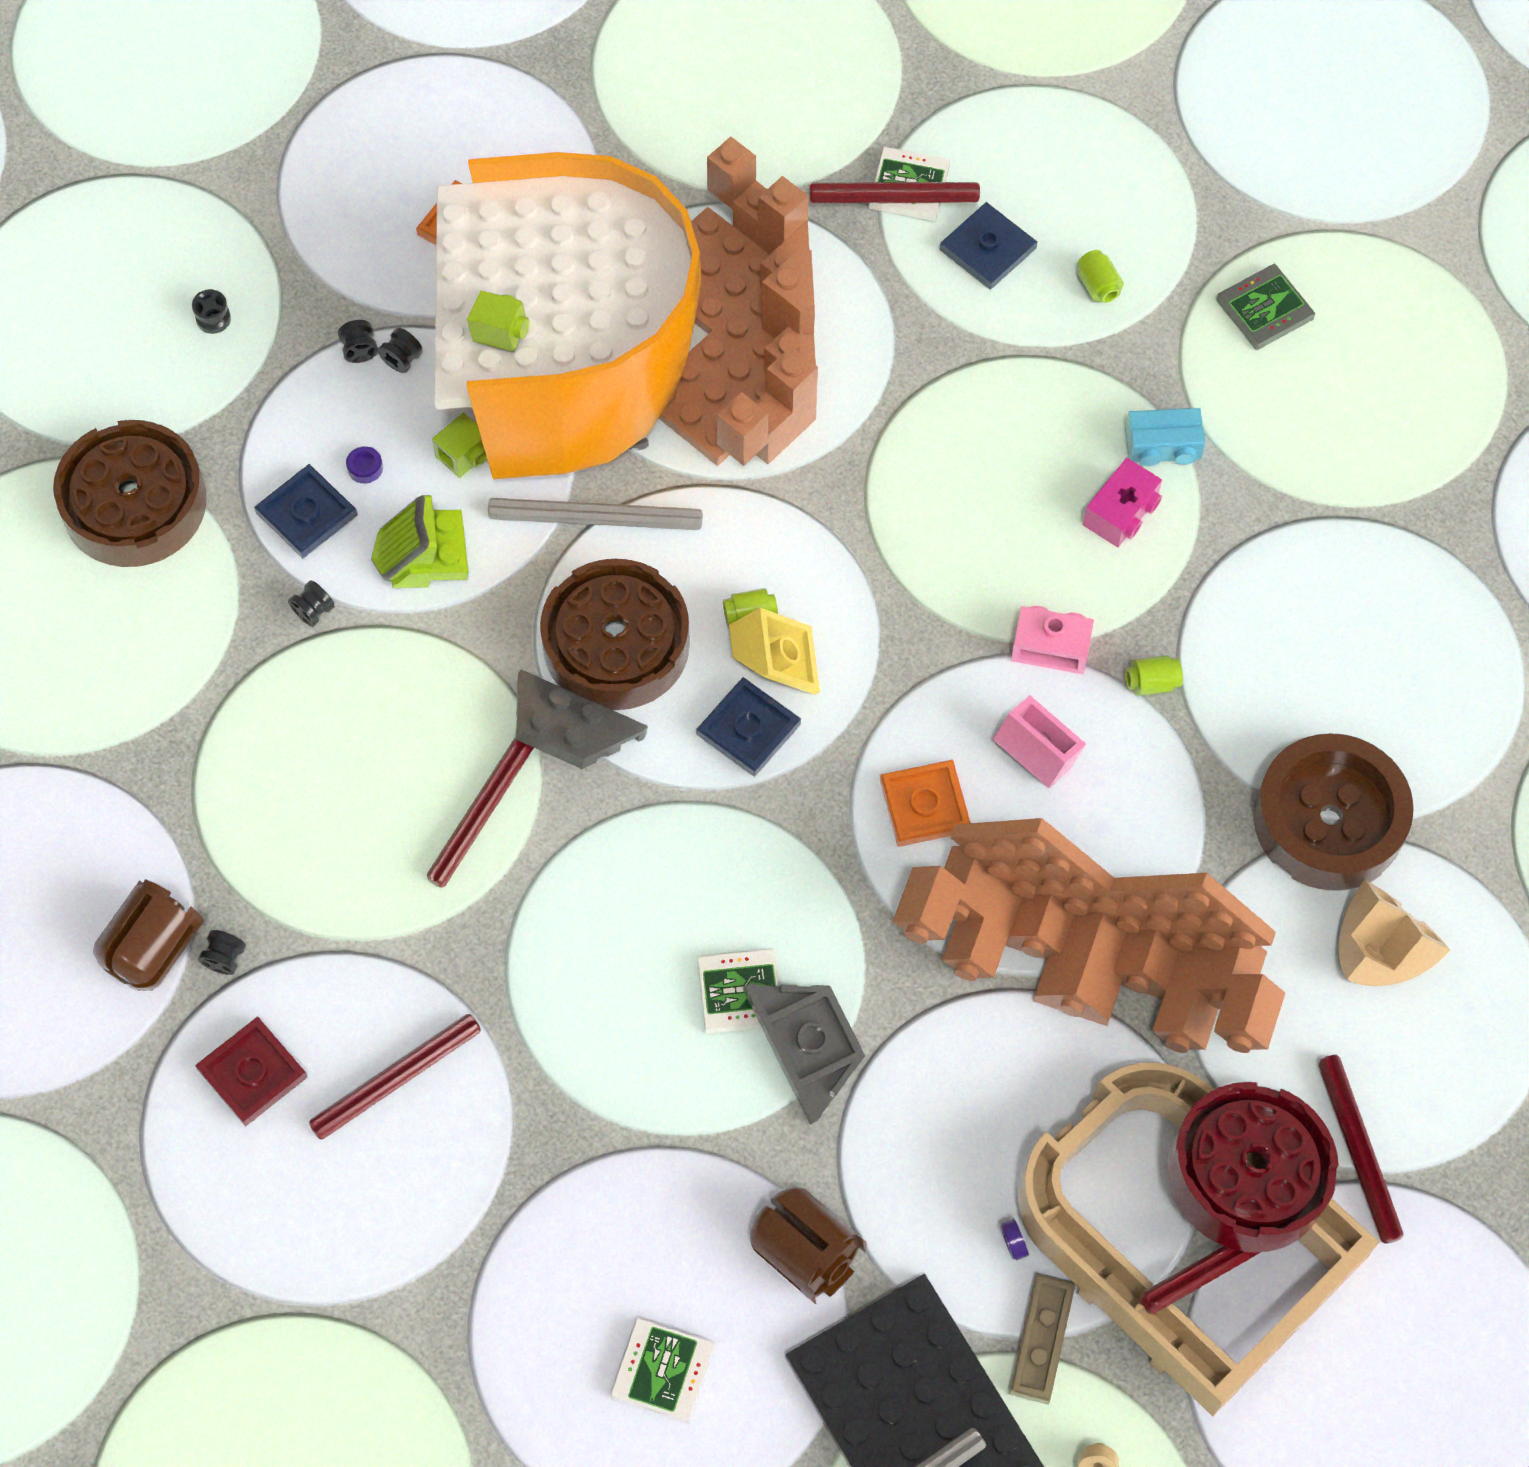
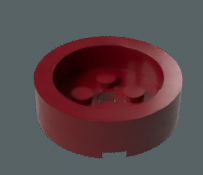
M1238 1082L1209 1092L1190 1109L1170 1146L1167 1174L1169 1186L1177 1206L1186 1219L1199 1232L1225 1247L1257 1253L1286 1247L1299 1240L1311 1229L1333 1197L1336 1189V1173L1339 1163L1336 1146L1327 1126L1307 1103L1282 1088L1280 1091L1257 1086V1082ZM1250 1152L1261 1154L1266 1161V1168L1257 1169L1251 1165L1247 1166L1246 1154Z

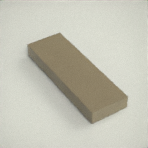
M1036 1274L1009 1395L1049 1405L1075 1283Z

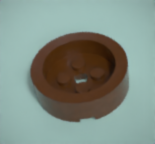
M121 420L117 421L118 425L97 431L95 428L81 436L71 445L58 464L54 477L53 493L57 509L67 533L83 553L108 565L139 567L166 559L190 541L203 520L207 496L196 458L183 438L171 429L154 422ZM128 480L137 482V489L134 488L128 492H120L119 486L123 482Z
M616 558L603 559L578 567L572 571L570 577L564 580L558 587L555 586L552 589L541 614L540 631L546 666L553 680L558 686L611 710L632 709L656 700L676 683L688 660L690 648L689 616L687 606L680 591L675 585L672 586L664 577L659 575L657 569L638 561ZM612 621H619L625 626V629L616 634V636L605 630V626Z
M1333 733L1317 734L1292 743L1282 750L1271 762L1256 797L1254 826L1258 841L1267 857L1273 864L1276 862L1285 871L1293 875V880L1322 890H1349L1360 887L1364 880L1372 882L1377 879L1396 859L1412 825L1413 798L1403 772L1384 751L1357 737ZM1330 808V811L1335 812L1341 818L1340 823L1336 825L1325 823L1321 818V812Z

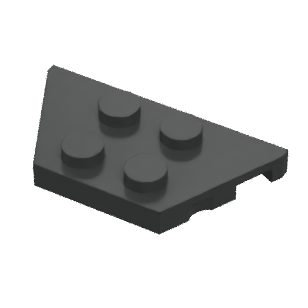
M522 669L518 672L516 740L580 769H584L596 763L601 757H608L619 752L621 744L634 738L639 742L646 737L647 725L596 702L582 698L567 689Z
M748 984L743 988V991L811 1125L819 1120L824 1110L839 1093L852 1072L855 1071L864 1059L865 1054L830 985L801 987L785 984L780 986Z

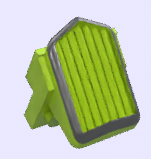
M421 495L385 523L377 533L371 561L381 577L385 580H392V588H429L430 580H467L469 572L462 509L433 510L432 496Z

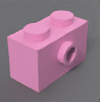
M1021 606L1011 661L1084 675L1094 619L1086 618L1084 615L1075 612L1066 614L1052 612L1042 606Z
M1031 695L1007 715L993 738L999 746L1047 788L1054 785L1071 769L1086 746L1083 740Z

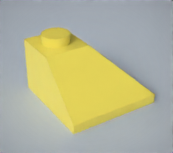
M758 608L729 625L732 656L735 660L762 677L814 695L820 692L811 626L763 608Z

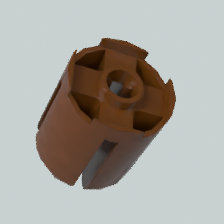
M147 879L143 883L140 880L101 933L93 948V954L105 972L137 991H152L159 987L204 922L202 916L190 906L188 911L185 912L183 905L169 896L172 892Z
M794 1186L780 1191L770 1199L771 1203L776 1207L775 1210L768 1206H763L755 1216L750 1231L751 1246L760 1257L816 1304V1297L822 1293L829 1297L833 1296L853 1275L855 1271L849 1265L855 1258L859 1248L866 1252L867 1242L806 1189Z

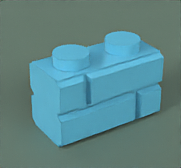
M1201 408L1129 411L1125 428L1129 459L1135 463L1140 462L1143 466H1154L1161 461H1176L1178 464L1186 465L1201 459L1205 447Z

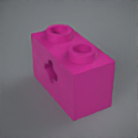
M1126 457L1086 507L1083 526L1119 548L1126 538L1130 540L1134 538L1143 523L1141 519L1146 512L1152 514L1160 504L1163 496L1159 492L1163 479Z

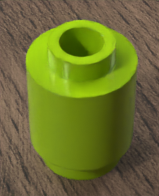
M1092 250L1078 260V275L1095 302L1108 303L1120 295L1124 282L1108 255L1103 254L1101 250Z
M761 588L731 594V598L723 599L727 627L729 628L731 623L758 608L778 614L775 594L768 595L767 589Z
M1168 655L1133 659L1130 667L1125 670L1126 685L1129 690L1133 689L1136 696L1173 692L1174 688L1181 687L1183 683L1181 663L1178 658H1170Z

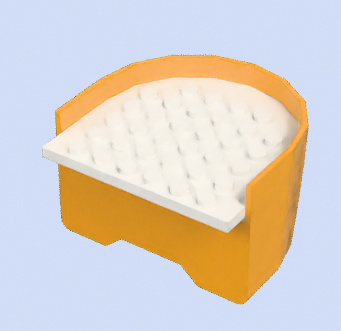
M551 152L468 159L473 183L437 186L434 388L436 408H473L493 480L568 474L609 463L650 433L673 397L688 359L701 289L700 251L688 210L656 176L612 156ZM481 290L498 295H511L523 302L525 315L529 318V329L526 337L519 340L514 352L472 341L467 318Z

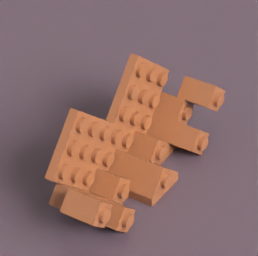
M730 136L707 156V190L733 210V226L709 207H706L691 221L700 251L701 289L695 324L708 335L689 351L677 389L659 419L716 466H719L729 455L743 466L755 455L766 464H769L816 420L818 366H816L815 303L812 250H809L808 195L784 176H781L768 189L756 181V155Z
M1043 818L956 824L951 839L960 846L951 847L944 868L942 866L912 867L892 922L905 931V936L909 940L925 944L931 940H945L952 919L956 920L942 960L955 970L954 973L958 977L968 981H975L977 978H994L1004 948L1007 946L1022 951L1029 956L1047 960L1034 996V1002L1061 1010L1070 1016L1081 1017L1108 1026L1122 985L1135 992L1146 993L1163 999L1152 1032L1166 1042V1047L1175 1052L1187 1053L1188 1050H1206L1218 1009H1220L1214 1032L1227 1042V1046L1230 1049L1240 1053H1249L1250 1050H1268L1285 992L1264 974H1260L1267 951L1261 946H1272L1276 931L1207 872L1114 878Z

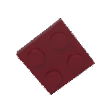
M258 1016L195 1065L197 1071L245 1127L308 1078L305 1070Z

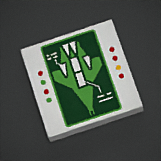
M884 147L875 182H946L950 168V159ZM869 203V209L936 222L940 203Z
M775 949L698 957L706 1034L761 1029L762 1027L743 988L748 984L779 986Z
M637 1318L610 1395L611 1399L689 1424L715 1343Z

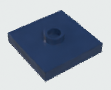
M985 202L940 243L939 250L991 290L1037 249L1038 241L988 202Z
M310 464L306 465L254 506L256 514L302 559L358 515L356 508Z
M742 677L696 729V735L755 777L801 725V718Z

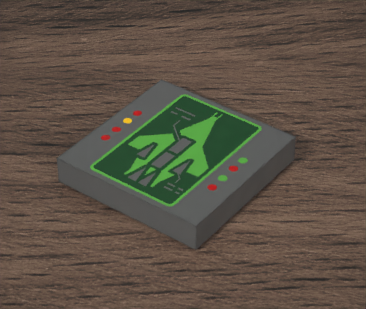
M1275 263L1218 293L1217 302L1256 350L1314 320L1316 314Z

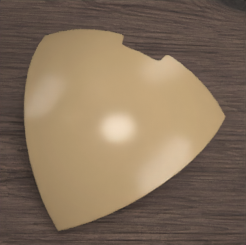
M1366 880L1360 885L1348 906L1339 937V960L1345 978L1348 981L1365 986H1388L1415 978L1436 965L1445 957L1450 949L1425 922L1413 918L1408 912L1404 911L1401 907L1402 904L1398 900Z

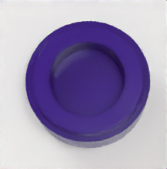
M367 446L358 447L347 456V471L355 482L367 484L374 482L381 476L383 472L382 458L374 448Z
M1012 1218L1002 1222L1000 1230L1012 1259L1017 1261L1029 1256L1025 1241L1015 1219Z

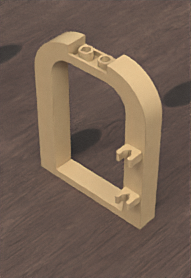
M1154 1062L1132 1064L1115 1070L1099 1082L1092 1096L1094 1100L1083 1110L1080 1115L1083 1119L1075 1127L1071 1123L1067 1124L1057 1134L1055 1139L1047 1131L1041 1136L1034 1146L1020 1178L1018 1189L1019 1210L1024 1226L1033 1242L1080 1288L1078 1295L1089 1305L1094 1302L1152 1358L1150 1364L1161 1375L1166 1371L1214 1417L1352 1275L1380 1242L1331 1198L1315 1224L1298 1240L1329 1271L1238 1364L1223 1352L1174 1304L1155 1314L1146 1313L1145 1308L1140 1305L1139 1298L1145 1290L1154 1285L1070 1205L1062 1192L1060 1184L1061 1170L1113 1120L1122 1114L1135 1110L1155 1112L1169 1120L1179 1129L1194 1104L1214 1089L1196 1075L1176 1066ZM1256 1152L1246 1154L1247 1166L1251 1165L1257 1169L1266 1168V1161L1261 1154Z

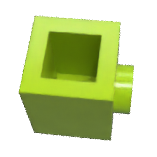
M481 290L467 318L473 342L514 352L519 340L526 337L529 329V318L525 315L523 302L506 294L498 295Z
M464 412L432 438L435 457L459 479L471 468L480 466L487 459L476 419L473 421Z

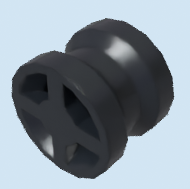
M207 289L197 293L193 298L192 310L200 330L205 333L215 334L224 331L229 326L231 315L223 293L218 290Z
M353 320L339 328L338 336L340 342L344 344L342 351L346 361L362 363L377 355L378 347L376 341L372 338L374 333L371 323L366 320Z
M395 328L390 335L391 340L382 343L378 348V354L390 368L403 373L409 368V361L412 358H417L423 349L420 342L410 332L402 328Z
M312 580L304 585V591L301 594H294L288 600L295 614L311 627L319 622V616L323 612L329 613L335 607L328 593Z
M211 930L207 937L208 947L200 953L198 961L212 971L233 975L237 968L236 958L244 952L246 944L230 933Z

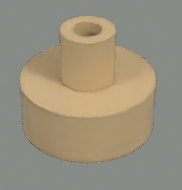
M1095 1443L1080 1451L1077 1467H1119V1457L1110 1447L1102 1443Z

